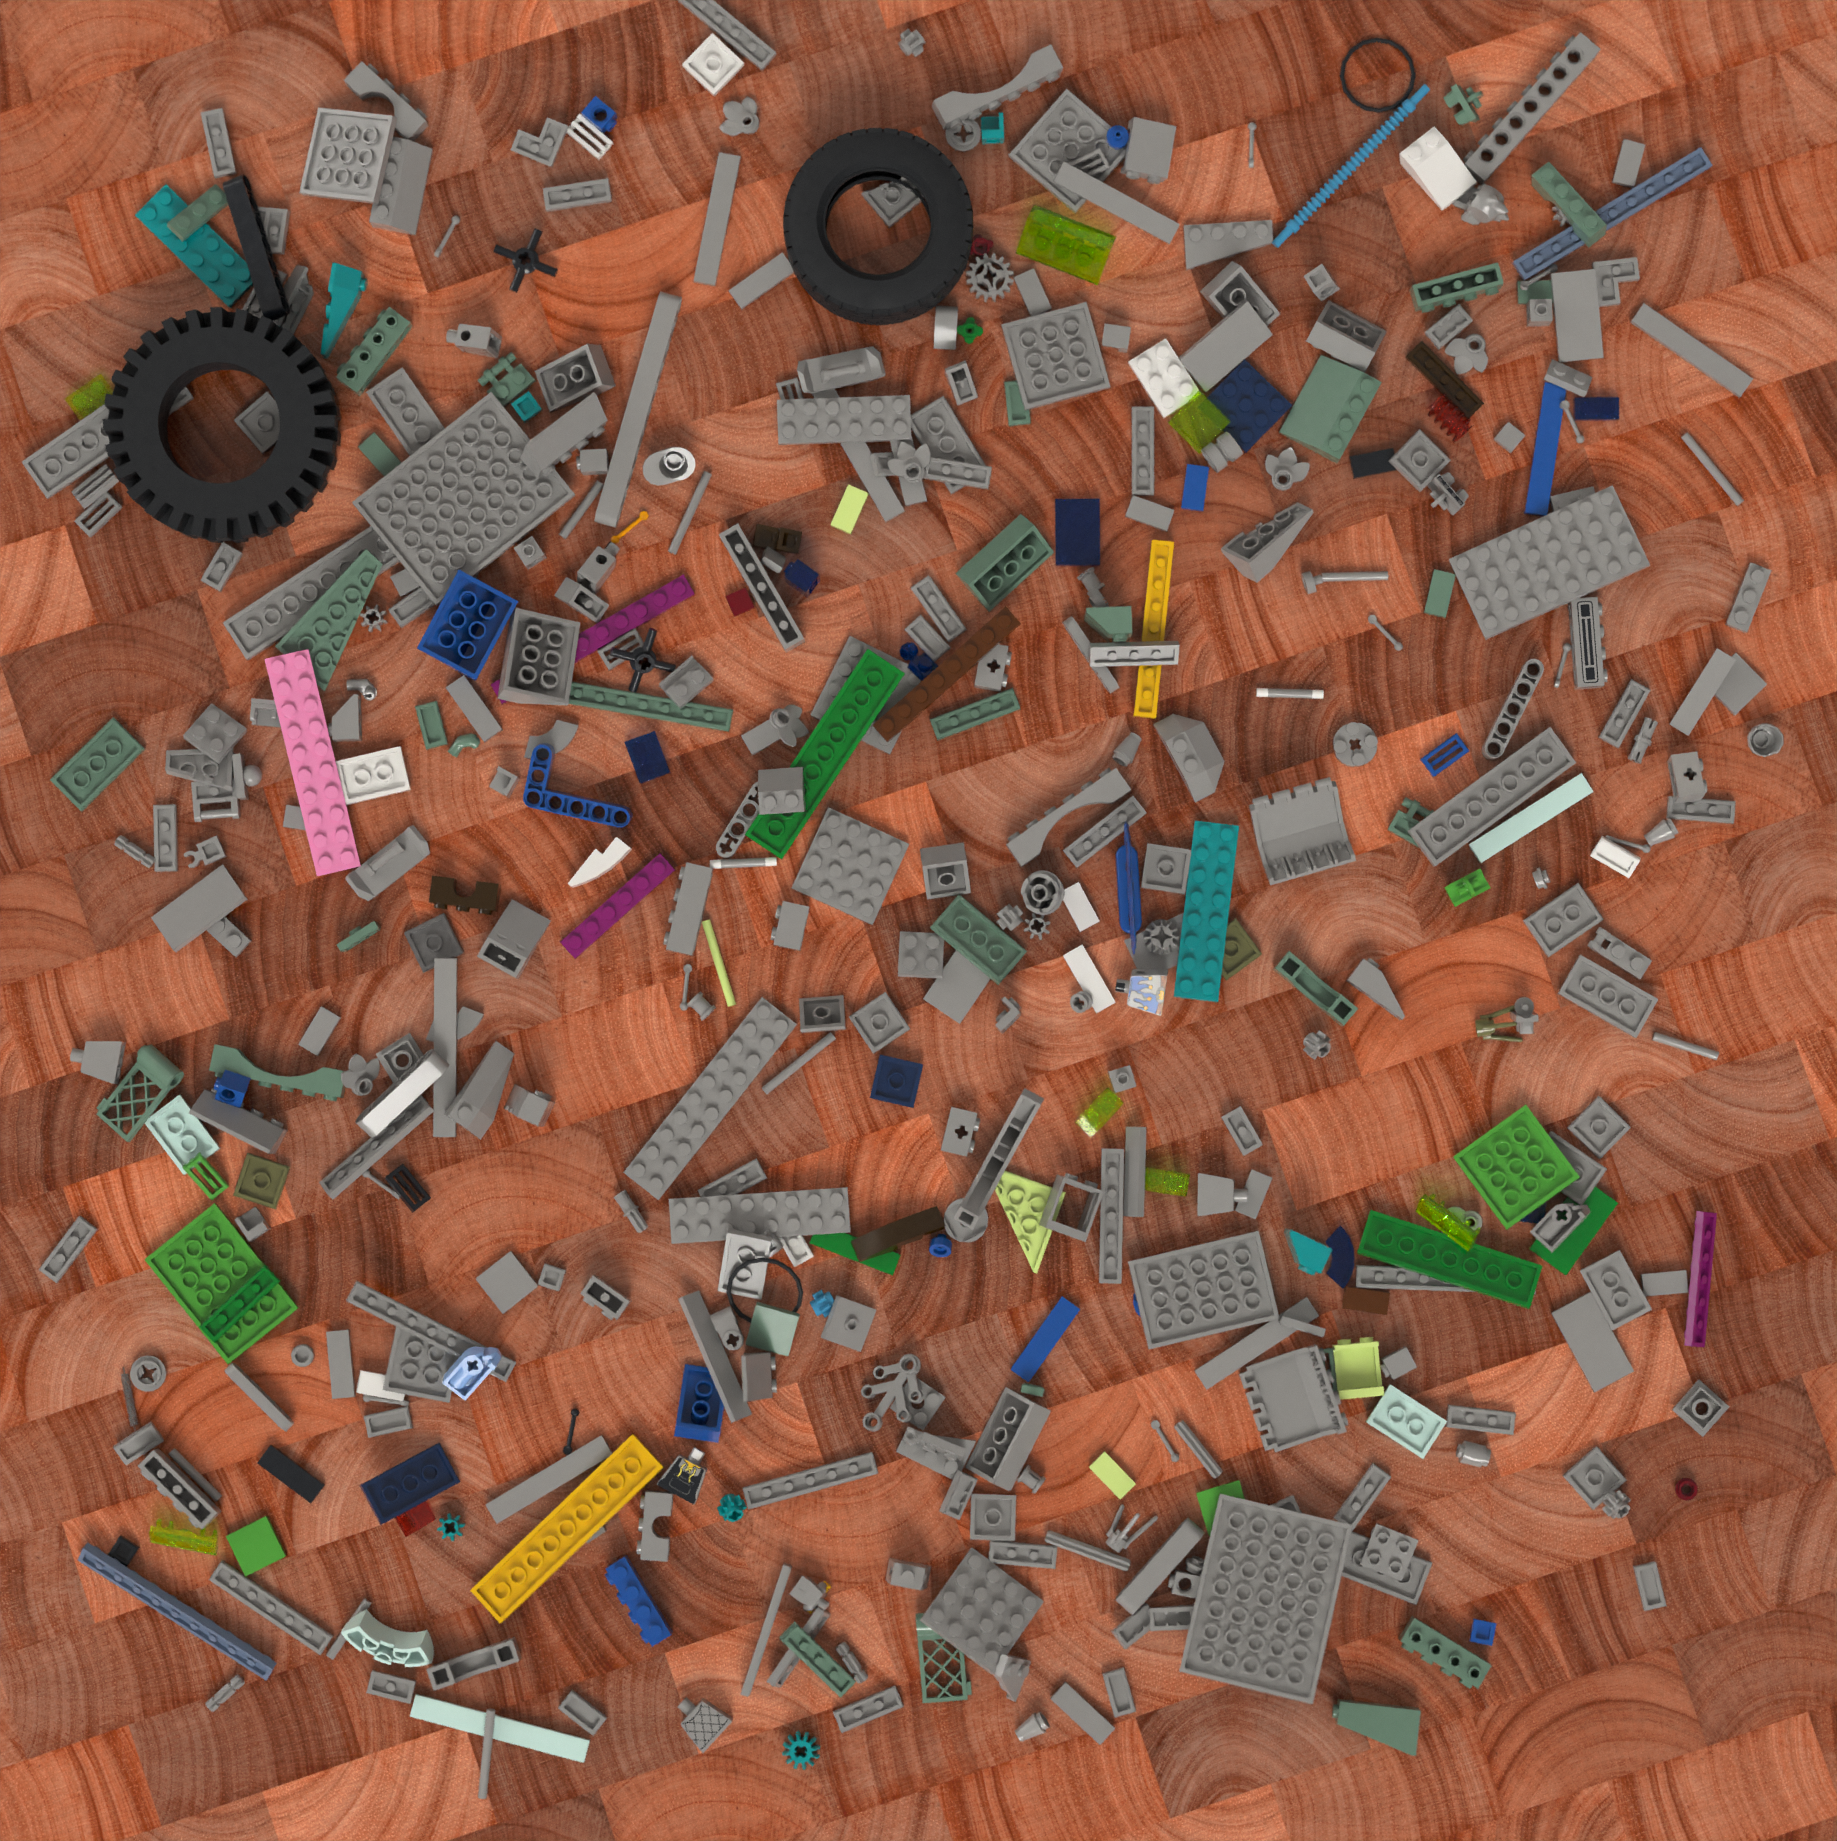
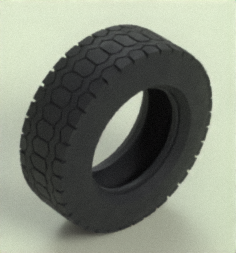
M868 128L866 130H855L852 133L848 132L838 136L836 139H832L815 151L800 168L790 186L783 214V231L788 259L794 274L808 294L825 309L839 317L868 325H889L911 320L938 305L956 286L966 268L973 240V210L968 190L953 163L934 145L918 136H914V134L890 128ZM904 177L919 189L925 199L910 185L898 179ZM872 180L891 181L909 188L921 199L931 224L927 244L920 255L903 269L888 274H868L848 266L836 255L826 233L830 212L840 196L855 185Z

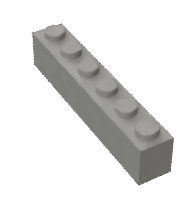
M739 524L720 533L719 537L785 652L787 653L805 642L803 635Z

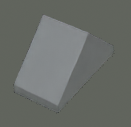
M966 361L945 368V377L957 405L978 398Z

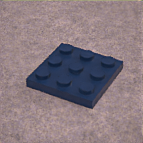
M1244 359L1198 408L1223 433L1227 431L1246 454L1292 407V404Z

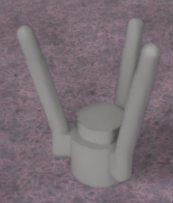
M1122 1504L1111 1528L1106 1533L1109 1538L1105 1543L1120 1553L1123 1548L1126 1550L1130 1543L1148 1529L1158 1517L1154 1516L1128 1538L1126 1534L1140 1517V1514L1136 1513L1123 1531L1117 1529L1115 1532L1124 1510V1505Z

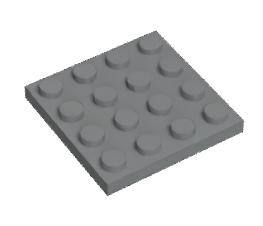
M1066 89L1012 150L1009 158L1076 214L1087 200L1053 182L1062 162L1064 161L1069 164L1101 147L1111 168L1094 178L1104 182L1126 157L1128 143L1121 149L1111 148L1106 140L1107 132L1111 126ZM1097 155L1091 158L1090 160L1076 166L1075 168L1080 169L1088 165L1089 163L1099 159L1100 156ZM1101 163V164H1099V165H1097V166H1095V167H1093V168H1091V169L1085 171V173L1087 174V173H1089V172H1091V171H1093V170H1095V169H1097V168L1103 166L1104 164Z
M318 107L299 193L305 196L378 204L397 118L391 115Z
M1087 302L1001 324L1025 411L1110 388Z
M849 636L810 716L818 720L822 719L867 649L905 673L872 725L929 674ZM871 725L861 741L890 755L901 732L887 742Z
M828 807L792 889L873 925L909 847V843Z
M971 1548L920 1621L993 1675L1001 1654L1007 1655L1044 1601L994 1563L990 1562V1560L974 1548Z

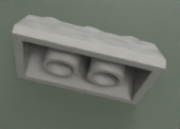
M1328 300L1306 342L1317 349L1331 354L1335 359L1344 361L1351 365L1352 368L1365 373L1387 331Z

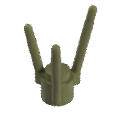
M1514 1005L1488 1015H1480V1019L1475 1020L1477 1037H1483V1040L1493 1039L1522 1042V1038L1491 1034L1495 1033L1497 1028L1517 1025V1022L1494 1024V1020H1489L1514 1011Z

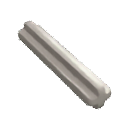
M1179 1421L1174 1426L1175 1430L1213 1478H1217L1222 1474L1223 1470L1185 1421Z

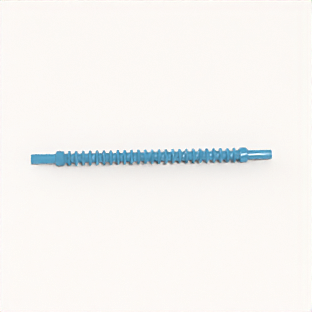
M1424 84L1410 99H1406L1402 103V107H1398V112L1394 111V116H1389L1390 120H1385V125H1381V129L1376 130L1377 134H1372V139L1368 138V143H1363V148L1359 147V152H1355V156H1351L1350 161H1346V166L1342 165V170H1337V175L1333 174V179H1329V183H1325L1324 188L1319 189L1320 193L1316 192V197H1311V202L1307 201V206H1302L1303 210H1299L1298 215H1294V219H1290L1286 223L1287 227L1272 242L1276 248L1292 233H1296L1300 229V225H1304L1303 221H1308V216H1313L1312 212H1317V207H1321V203L1326 202L1325 198H1330L1329 194H1334V189H1339L1338 185H1343V180H1347V176L1352 175L1351 171H1356V166L1360 167V162H1365V157L1369 158V153H1373V149H1377L1378 144H1382V139L1386 140V135H1391L1390 131H1395V126H1399V122H1403L1404 117H1408V113H1412L1416 109L1415 105L1430 91L1427 85Z

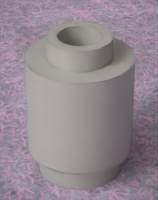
M1465 1440L1462 1444H1458L1456 1450V1457H1459L1460 1463L1476 1467H1486L1491 1456V1449L1486 1448L1485 1445Z

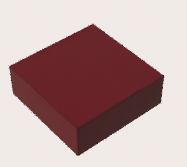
M746 587L725 596L734 617L755 609Z

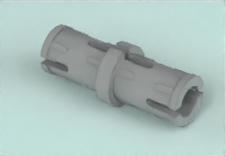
M1645 717L1639 734L1635 735V743L1628 756L1629 760H1634L1635 763L1641 764L1647 747L1652 743L1651 737L1658 725L1657 721H1652V719Z

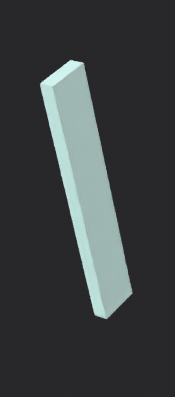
M1581 773L1469 844V847L1478 861L1482 863L1594 791Z

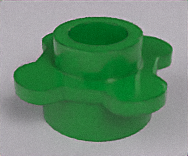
M969 317L963 325L957 327V333L962 335L967 344H972L977 336L983 334V328L978 327L975 319Z

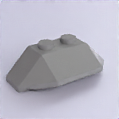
M1172 714L1153 724L1194 802L1196 803L1215 793L1225 761L1204 722Z

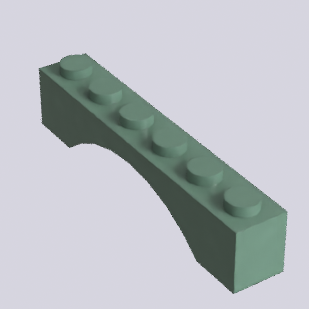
M214 1045L209 1071H214V1076L222 1078L224 1071L228 1070L259 1081V1086L271 1088L272 1084L281 1085L280 1090L293 1092L294 1088L302 1090L303 1095L315 1097V1093L324 1094L323 1099L337 1101V1097L344 1098L346 1087L341 1081V1073L344 1072L342 1070L323 1067L302 1076H279L256 1066L240 1049Z

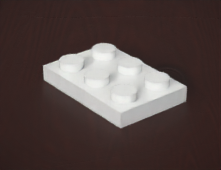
M1166 338L1128 362L1163 419L1201 396V392Z
M401 746L336 761L346 805L411 790Z

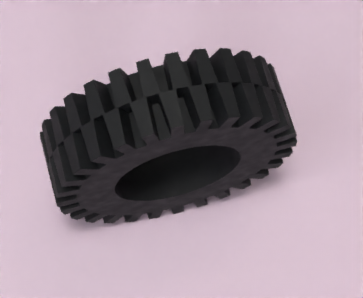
M210 307L211 312L201 313L196 309L186 311V318L176 320L170 317L161 322L164 328L154 333L148 330L140 337L143 344L137 350L129 348L123 356L127 362L123 370L115 369L111 378L115 384L113 394H106L104 405L109 410L108 419H103V431L109 437V444L105 445L107 455L114 461L116 468L113 471L118 480L128 489L127 493L133 501L143 507L150 516L171 529L195 539L201 538L215 543H222L223 541L241 543L248 542V538L255 536L267 537L273 534L271 530L279 526L286 528L294 523L293 517L300 511L307 512L314 505L312 499L316 493H323L328 485L326 480L330 469L334 470L337 463L335 456L336 446L341 445V433L338 430V421L341 420L340 409L334 399V396H336L335 391L327 379L324 369L307 347L291 332L279 327L272 320L262 315L261 318L253 316L250 312L236 309V312H228L222 307ZM219 370L241 371L264 382L275 398L280 417L278 439L267 461L251 475L229 483H209L189 476L174 458L167 434L169 413L179 393L194 379L209 372Z

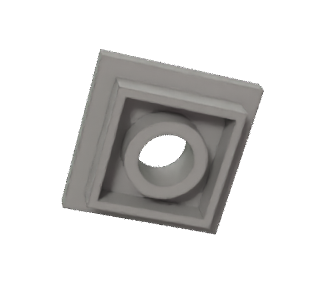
M411 1033L376 1053L393 1083L424 1055ZM401 1054H406L409 1058V1063L405 1067H400L397 1063V1058Z
M917 1378L919 1391L924 1395V1405L922 1408L916 1409L911 1405L908 1397L910 1392L908 1381L903 1390L907 1410L912 1415L909 1422L923 1431L946 1397ZM915 1393L913 1397L919 1396V1393ZM895 1399V1401L890 1406V1409L897 1413L898 1410ZM903 1412L901 1416L903 1418H906L907 1413Z
M1698 1379L1672 1410L1703 1437L1729 1406ZM1699 1402H1704L1707 1406L1706 1412L1702 1415L1697 1414L1695 1409Z

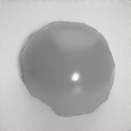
M1768 723L1754 726L1747 735L1749 749L1752 753L1762 757L1779 753L1784 744V737L1780 729Z

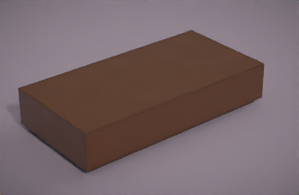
M1345 1286L1342 1309L1387 1315L1390 1293Z

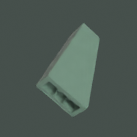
M1338 1699L1337 1704H1333L1332 1718H1336L1335 1722L1338 1725L1409 1755L1416 1756L1421 1713L1419 1708Z

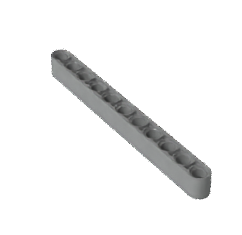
M661 291L659 293L594 522L614 528L618 525L680 311L682 297Z

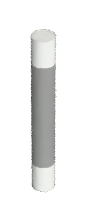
M1257 688L1256 697L1323 699L1324 690Z
M777 857L710 860V868L713 869L777 866Z

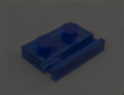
M655 731L625 742L640 784L670 774Z

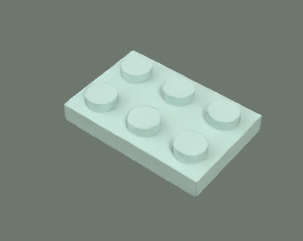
M178 1095L150 1116L145 1124L182 1174L186 1175L187 1173L182 1166L189 1163L190 1159L195 1158L199 1152L207 1159L221 1147L200 1119L189 1114L191 1107L182 1095Z
M1389 1384L1384 1392V1396H1381L1365 1422L1424 1459L1447 1421Z

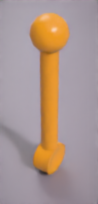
M642 511L639 518L617 536H612L611 542L617 544L619 539L639 522L647 520L648 513Z

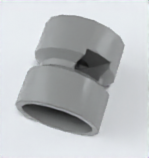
M1227 431L1216 438V444L1210 443L1201 449L1204 458L1217 473L1228 466V461L1234 462L1243 455L1238 443Z

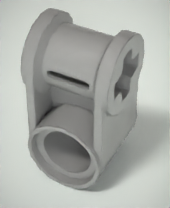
M731 1306L711 1314L710 1318L717 1333L720 1335L723 1345L729 1350L740 1349L744 1343V1338ZM733 1334L734 1337H739V1340L736 1341L737 1346L735 1347L733 1344H728L727 1342L728 1340H730L729 1335Z

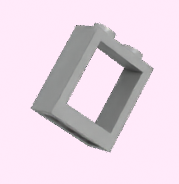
M1065 1173V1176L1057 1174L1039 1225L1086 1242L1104 1191L1097 1189L1098 1184L1087 1180H1085L1084 1184L1077 1182V1176ZM1065 1183L1090 1192L1077 1229L1052 1220Z

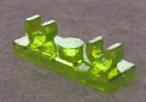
M1424 1194L1420 1198L1415 1212L1469 1251L1476 1241L1480 1228L1478 1227L1476 1230L1469 1227L1471 1224L1470 1220L1463 1223L1454 1213L1444 1207V1201H1441L1439 1204L1435 1202V1194L1430 1196Z
M161 1519L157 1520L156 1527L151 1526L150 1543L215 1556L217 1554V1530H214L213 1535L210 1537L205 1536V1528L200 1530V1535H196L187 1529L175 1530L173 1521L169 1522L167 1528H162Z

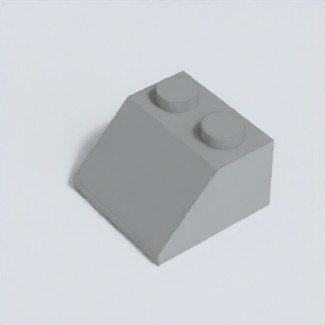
M803 767L758 770L760 815L806 812Z
M964 842L920 849L927 899L971 893Z

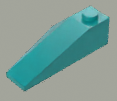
M332 263L328 292H330L332 299L326 305L325 311L329 324L325 323L323 328L320 353L323 358L327 359L361 299L362 291L365 292L367 288V279L362 271L338 263Z

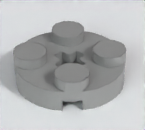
M1351 722L1342 726L1336 732L1333 738L1334 754L1339 762L1346 766L1359 767L1365 765L1375 756L1378 739L1373 730L1367 725ZM1358 739L1361 748H1356L1354 751L1351 750L1349 741Z
M960 1198L953 1201L944 1214L945 1229L953 1239L969 1243L976 1241L984 1234L988 1226V1214L986 1209H984L973 1230L965 1225H961L953 1219L964 1199Z

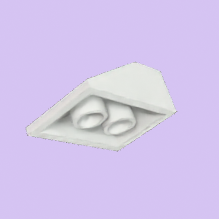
M1435 127L1431 128L1400 153V164L1442 211L1477 184L1452 146Z

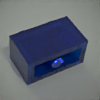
M799 559L795 563L791 561L784 570L786 583L806 598L809 597L821 581L820 575Z

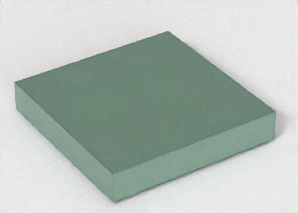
M757 1302L745 1345L788 1357L800 1314Z

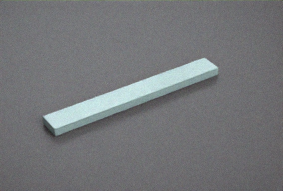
M420 1694L415 1695L410 1717L484 1736L486 1712ZM495 1715L493 1739L578 1762H585L590 1743L589 1739Z

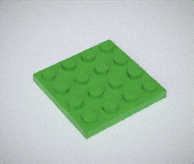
M1524 1105L1453 1156L1454 1160L1506 1230L1580 1178L1527 1105Z

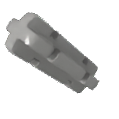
M120 835L116 839L115 846L121 850L124 849L125 853L137 861H141V864L150 868L154 864L155 859L153 856L146 854V851L131 841L128 842L129 840L124 836Z
M844 1641L836 1646V1651L840 1656L842 1655V1660L851 1674L854 1673L855 1680L860 1684L867 1680L868 1675L864 1669H861V1664L853 1652L849 1651L850 1647Z
M236 1675L230 1680V1683L228 1682L214 1695L215 1697H211L205 1705L210 1711L214 1712L220 1707V1703L223 1704L236 1692V1689L241 1688L245 1684V1681L241 1676Z

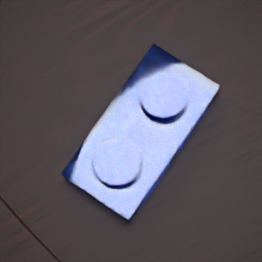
M1575 397L1573 399L1574 421L1619 420V397Z

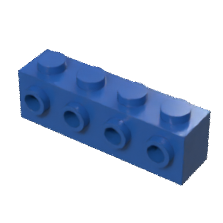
M625 1555L607 1566L605 1577L611 1586L615 1584L619 1591L616 1595L622 1605L627 1604L630 1609L628 1615L634 1624L638 1623L642 1629L640 1635L646 1644L650 1643L653 1647L671 1636L673 1631L628 1556Z

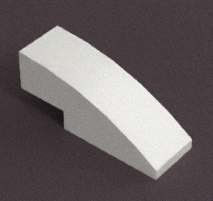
M616 837L603 854L595 849L568 884L574 888L599 878L621 862L632 849Z

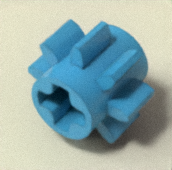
M820 1290L812 1295L814 1300L810 1301V1304L817 1317L823 1314L826 1318L829 1316L834 1298L829 1291L823 1293Z

